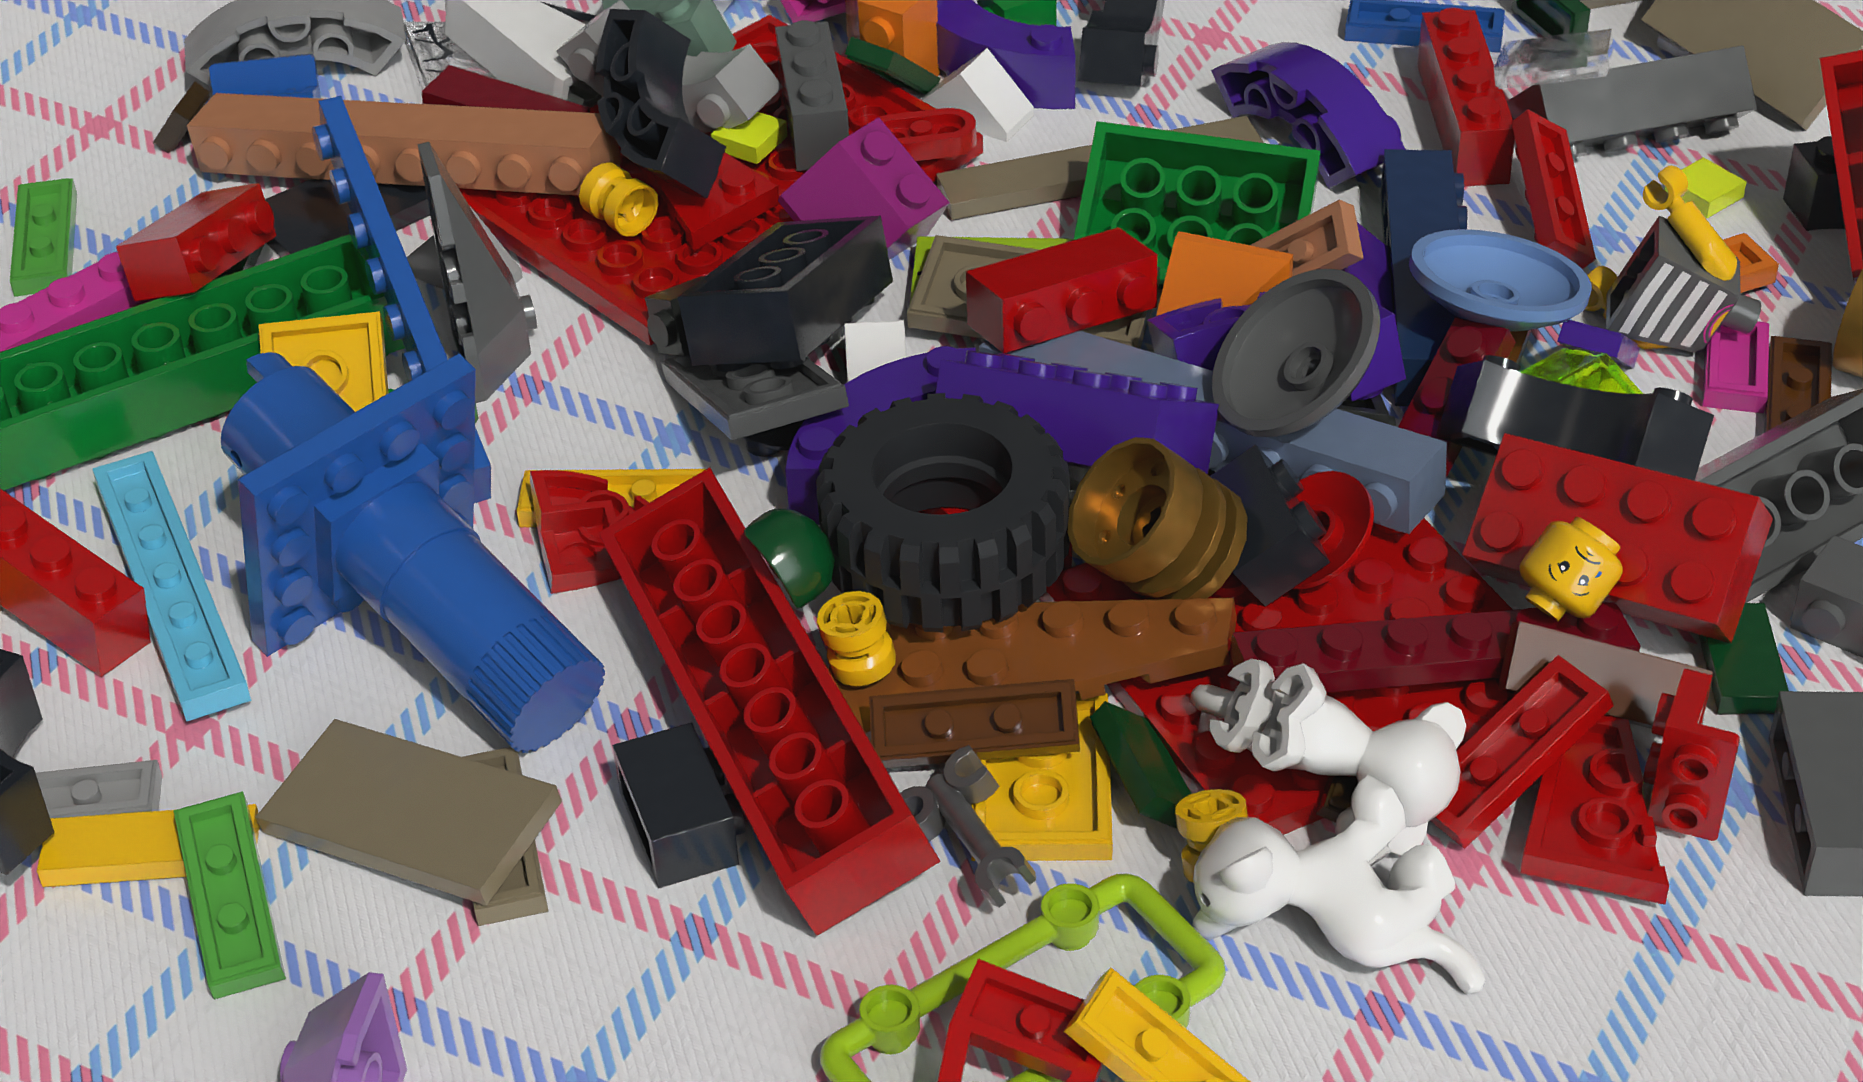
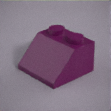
M880 118L875 119L835 144L783 192L777 200L794 221L881 215L889 260L915 244L917 236L926 237L950 203Z

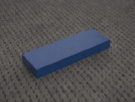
M1350 0L1345 28V41L1419 47L1423 12H1440L1446 8H1460L1463 10H1475L1489 52L1501 53L1505 10L1500 8L1393 0Z

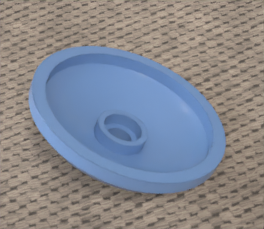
M1470 229L1435 232L1422 237L1413 245L1409 259L1410 271L1422 290L1450 313L1464 320L1508 328L1510 331H1525L1563 323L1578 315L1587 307L1592 291V284L1587 274L1569 258L1533 241L1498 232Z

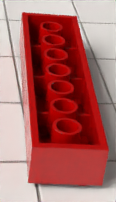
M709 467L600 531L598 534L785 891L813 932L818 936L941 861L765 559L745 537L744 529L746 527Z

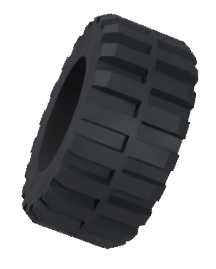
M945 393L927 394L926 400L912 402L910 397L896 400L891 403L890 409L881 412L875 408L862 415L858 421V427L849 425L835 439L833 446L824 454L819 465L820 475L816 479L819 525L828 538L835 559L832 582L841 593L862 591L871 593L879 598L889 624L906 629L909 623L922 625L924 632H943V627L961 626L962 631L978 629L981 627L982 621L992 618L999 623L1013 617L1018 612L1019 605L1023 604L1027 608L1046 592V586L1050 587L1058 579L1064 569V559L1069 555L1070 539L1067 533L1070 508L1068 464L1063 459V451L1056 440L1049 433H1045V429L1028 414L1019 417L1018 412L1011 405L998 400L994 405L984 403L981 396L963 394L962 399L946 398ZM938 507L970 509L961 513L945 515L918 513L922 510Z

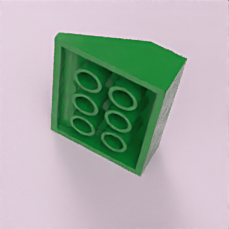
M1096 121L1073 240L1114 228H1121L1158 254L1157 267H1160L1158 289H1163L1174 239L1178 231L1251 245L1312 214L1318 182L1320 150Z

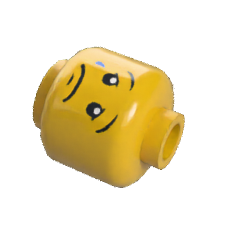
M1576 516L1571 523L1564 521L1551 522L1519 566L1523 580L1532 587L1525 596V599L1556 621H1559L1565 612L1579 618L1592 616L1621 578L1623 573L1622 564L1616 556L1621 547L1603 531L1580 517Z

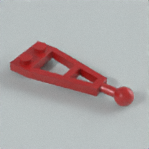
M977 959L949 1023L938 1082H962L969 1045L1063 1082H1096L1103 1064L1064 1032L1084 999Z

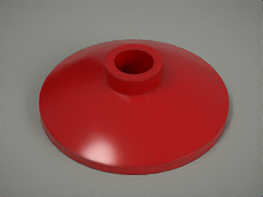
M1325 471L1309 475L1300 480L1304 491L1296 497L1299 502L1305 500L1322 522L1326 533L1318 539L1331 563L1292 589L1311 588L1330 581L1347 569L1365 547L1373 527L1374 506L1368 490L1355 477L1344 472Z

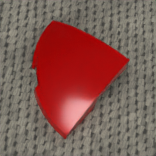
M562 470L530 471V485L536 524L551 594L588 588L621 579L598 533L649 502L640 495L634 496L633 508L629 506L623 496L608 490V480L597 476Z

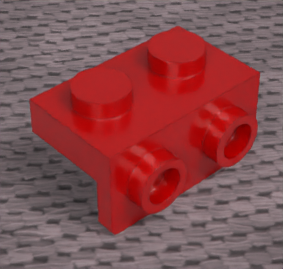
M1684 668L1676 694H1661L1654 718L1652 734L1663 736L1662 744L1652 743L1643 775L1644 783L1654 785L1648 816L1653 817L1655 826L1714 841L1718 838L1723 820L1740 736L1734 732L1703 725L1713 675Z

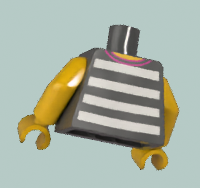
M1669 165L1658 173L1660 182L1665 185L1668 192L1656 180L1647 184L1643 190L1645 204L1655 210L1667 208L1670 212L1668 219L1658 216L1618 277L1615 272L1605 266H1597L1587 275L1592 284V291L1585 310L1597 311L1603 308L1605 310L1603 316L1606 319V330L1623 334L1637 343V346L1641 349L1676 348L1696 352L1704 349L1720 325L1745 334L1750 333L1759 319L1761 301L1741 294L1739 259L1718 235L1694 202L1685 203L1682 199L1688 188L1687 177L1681 169Z

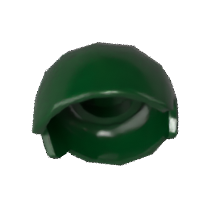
M772 509L757 517L744 529L745 537L767 561L769 568L781 581L796 608H802L818 598L827 589L832 581L835 559L826 534L812 519L795 510Z

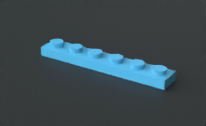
M153 451L92 468L97 487L134 582L144 588L148 622L186 722L251 701L245 677Z

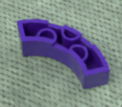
M937 0L938 67L946 72V77L988 48L1034 108L1076 109L1075 49L1071 26H1039L1016 22L985 10L973 0Z
M1295 42L1271 44L1211 70L1232 118L1249 114L1270 120L1279 116L1293 125V138L1303 148L1320 150L1319 172L1328 189L1383 165L1384 149L1406 150L1401 141V132L1397 122L1385 113L1364 84L1337 60L1311 46Z
M1260 292L1258 298L1266 292ZM1219 298L1182 307L1147 319L1154 353L1213 371L1219 350L1229 331L1252 304L1223 308L1222 299ZM1379 305L1380 332L1377 346L1364 377L1347 398L1350 401L1373 398L1381 394L1384 388L1406 379L1395 314Z
M936 347L927 353L905 357L884 364L845 383L849 407L805 419L792 441L785 468L789 509L809 517L819 525L816 479L820 475L819 465L824 454L833 446L835 439L849 425L858 427V421L862 415L875 408L882 412L890 409L893 401L910 397L912 402L926 400L927 394L936 393L940 360L965 362L966 351H976V347Z

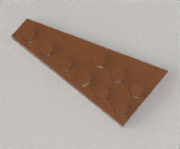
M1234 598L1034 602L1028 608L1023 604L1019 605L1018 612L1011 618L999 623L994 618L982 621L980 628L962 631L961 626L943 627V632H924L922 625L909 623L906 629L887 622L886 632H888L892 639L896 653L895 665L890 673L881 680L869 685L851 686L843 684L837 679L835 681L870 741L869 696L1074 679L1076 691H1079L1081 700L1106 695L1105 684L1140 676L1151 684L1229 665L1231 663L1229 649L1237 620Z

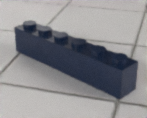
M1384 149L1380 190L1383 243L1389 247L1393 311L1406 375L1405 380L1393 384L1395 406L1410 405L1453 320L1459 318L1428 296L1419 286L1409 268V259L1413 245L1419 239L1439 231L1467 229V206H1462L1464 174L1454 173L1452 150Z

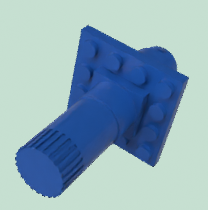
M273 352L257 354L246 359L247 373L257 383L237 401L227 416L221 432V448L226 457L244 474V476L238 479L251 637L258 648L268 657L286 645L297 644L308 637L315 627L340 612L352 611L365 600L384 621L394 625L515 751L519 752L521 750L523 753H527L529 750H532V752L536 751L539 747H545L554 739L560 738L565 731H569L574 726L573 724L585 715V711L592 706L593 700L599 695L601 691L600 686L604 683V665L497 559L473 530L476 369L458 353L355 412L311 368L292 366L282 355Z

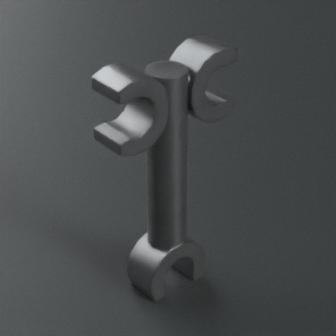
M968 745L958 749L949 757L943 770L944 774L940 773L932 776L927 781L925 787L913 786L903 790L901 794L929 842L939 835L946 821L949 823L978 863L975 872L976 884L991 904L1000 908L1006 901L999 892V884L1006 876L1013 873L1020 874L1030 885L1036 881V874L1018 849L1001 847L970 806L969 803H978L989 798L995 793L999 785Z

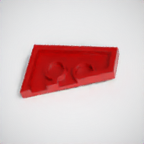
M724 152L718 176L712 185L708 199L683 192L636 164L648 184L657 194H661L667 203L668 214L674 223H680L685 230L686 241L693 251L780 204L777 201L779 199L778 185Z
M1604 715L1543 773L1523 853L1520 873L1666 905L1669 882L1665 866H1660L1656 851L1657 833L1653 817L1648 816L1642 793L1644 780L1629 720Z

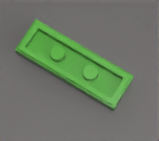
M73 178L18 185L10 284L14 297L35 294L47 288L53 281L72 275L77 191Z
M244 792L173 810L208 987L214 1000L286 979L249 806Z

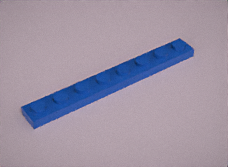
M341 96L318 101L320 125L312 127L315 147L321 161L330 159L334 169L329 171L334 196L339 205L348 203L352 214L347 215V223L353 244L356 249L366 248L370 258L365 260L368 281L374 295L383 293L388 304L383 306L386 326L393 341L399 339L403 341L407 352L402 353V363L409 382L448 360L344 101ZM475 427L474 503L491 499V464Z

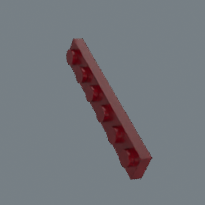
M1605 602L1601 603L1596 612L1588 618H1579L1565 612L1559 621L1549 617L1538 608L1234 632L1232 634L1229 655L1234 667L1249 659H1257L1268 663L1273 669L1275 681L1286 668L1305 664L1315 670L1326 692L1500 678L1511 624L1518 621L1639 652L1641 645L1617 603Z

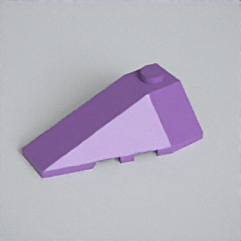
M368 972L309 1011L297 1041H290L283 1052L280 1065L281 1082H403L407 1066L384 974Z

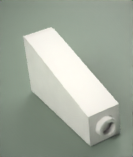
M445 0L446 19L444 34L497 79L590 108L596 105L597 101L603 97L587 83L576 78L566 62L556 52L557 49L586 24L538 0Z

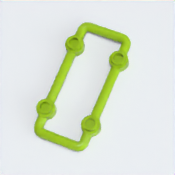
M1116 874L1107 877L1090 888L1079 884H1061L1053 887L1044 895L1041 902V915L919 985L910 990L898 985H883L869 991L861 1000L859 1007L860 1018L837 1030L825 1040L820 1052V1064L831 1082H872L851 1057L870 1046L884 1054H898L905 1051L916 1040L920 1032V1017L963 993L977 959L1006 969L1051 942L1062 950H1079L1096 936L1099 929V915L1122 902L1129 903L1194 969V971L1180 979L1167 975H1152L1143 978L1135 985L1138 990L1186 1029L1190 1021V1007L1212 995L1221 987L1226 975L1225 963L1219 952L1160 893L1139 876ZM1028 1068L1006 1082L1063 1081Z

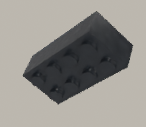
M881 215L777 222L679 295L678 301L692 366L716 365L718 371L730 372L746 368L752 363L770 362V367L773 369H788L803 364L806 361L807 355L818 346L829 342V336L841 326H844V323L852 322L853 316L858 311L874 303L875 297L893 282Z

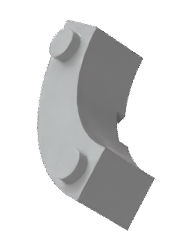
M234 0L210 14L184 39L186 72L211 86L209 67L213 63L312 54L316 60L348 64L376 76L406 41L402 9L387 0Z
M622 0L617 1L593 18L556 50L566 62L572 74L579 80L587 83L601 96H604V77L596 73L599 46L610 9H629ZM751 44L729 52H701L696 57L686 55L682 77V95L685 112L691 125L704 133L713 132L719 127L729 129L750 120L783 88L782 84Z

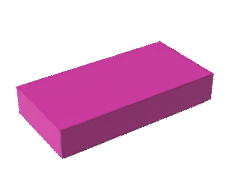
M1757 321L1753 330L1748 334L1720 325L1705 346L1702 407L1764 414L1768 398L1769 323Z

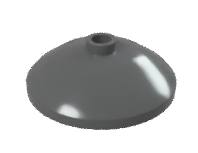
M1318 269L1304 272L1279 283L1264 293L1236 321L1219 350L1212 376V393L1214 402L1219 404L1218 410L1220 414L1242 433L1255 437H1277L1309 427L1333 412L1355 390L1373 359L1380 332V312L1374 295L1357 277L1337 269Z

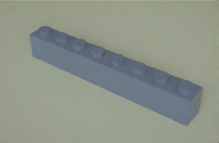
M1077 331L1004 353L1034 358L1035 362L1047 364L1061 363L1085 367L1090 372L1102 374L1110 372L1142 378V381L1158 384L1166 382L1198 388L1196 400L1215 403L1212 393L1213 371L1083 331ZM987 340L979 346V352L997 355L1002 353ZM1337 408L1320 421L1302 430L1277 437H1255L1234 428L1218 410L1209 470L1218 471L1256 444L1273 464L1280 459H1284L1299 480L1319 472H1344L1355 477L1368 490L1374 506L1373 523L1407 534L1411 533L1445 495L1447 442Z

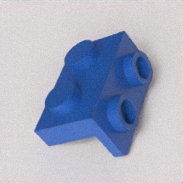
M312 54L213 63L209 67L213 95L215 93L321 99L316 60Z

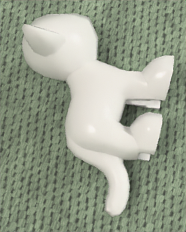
M1249 659L1235 666L1229 672L1228 676L1240 682L1235 692L1213 685H1198L1191 692L1190 702L1199 711L1224 718V722L1210 719V731L1217 745L1224 750L1242 752L1248 749L1253 752V756L1262 767L1272 771L1287 768L1306 770L1320 775L1356 776L1358 782L1367 775H1370L1391 786L1404 808L1406 828L1387 845L1391 849L1390 852L1401 856L1412 847L1422 844L1426 836L1428 821L1441 813L1449 805L1457 792L1461 770L1456 749L1463 740L1466 722L1462 710L1450 703L1443 702L1431 705L1423 710L1415 719L1399 720L1376 731H1372L1344 704L1326 695L1327 692L1313 668L1305 664L1286 668L1275 681L1274 672L1270 665L1257 659Z
M1367 775L1358 783L1352 794L1351 807H1348L1338 816L1335 828L1337 836L1296 851L1285 836L1276 828L1256 817H1236L1220 825L1212 840L1201 851L1195 864L1193 882L1196 898L1201 909L1194 917L1192 926L1206 940H1212L1238 926L1257 923L1283 908L1286 904L1301 908L1313 917L1334 949L1344 957L1357 961L1365 967L1381 968L1399 964L1410 959L1425 958L1443 966L1465 994L1480 992L1485 984L1483 972L1474 957L1450 936L1435 931L1428 926L1438 915L1441 900L1455 890V879L1445 857L1436 846L1424 844L1416 845L1403 853L1391 868L1388 889L1385 888L1372 869V865L1390 853L1391 849L1387 845L1406 828L1404 808L1393 788L1370 775Z

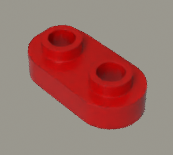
M940 108L886 114L877 117L884 122L915 161L939 158L943 160L958 159L971 151L976 145V120L971 113L962 109Z

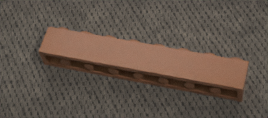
M215 93L187 125L200 172L330 180L329 171L334 168L330 159L320 160L312 134V127L320 125L318 101L324 99ZM343 100L376 183L425 186L417 144L430 142L456 186L465 189L579 196L583 180L594 167L608 162L618 166L621 164L618 143L613 136L606 133L600 113Z

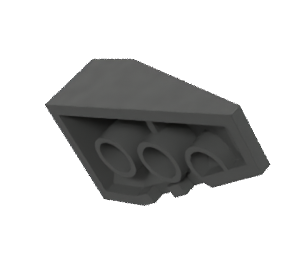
M430 142L417 144L452 336L458 353L476 369L475 403L486 401L531 355L528 330L537 329L535 310L530 295H519L512 273Z

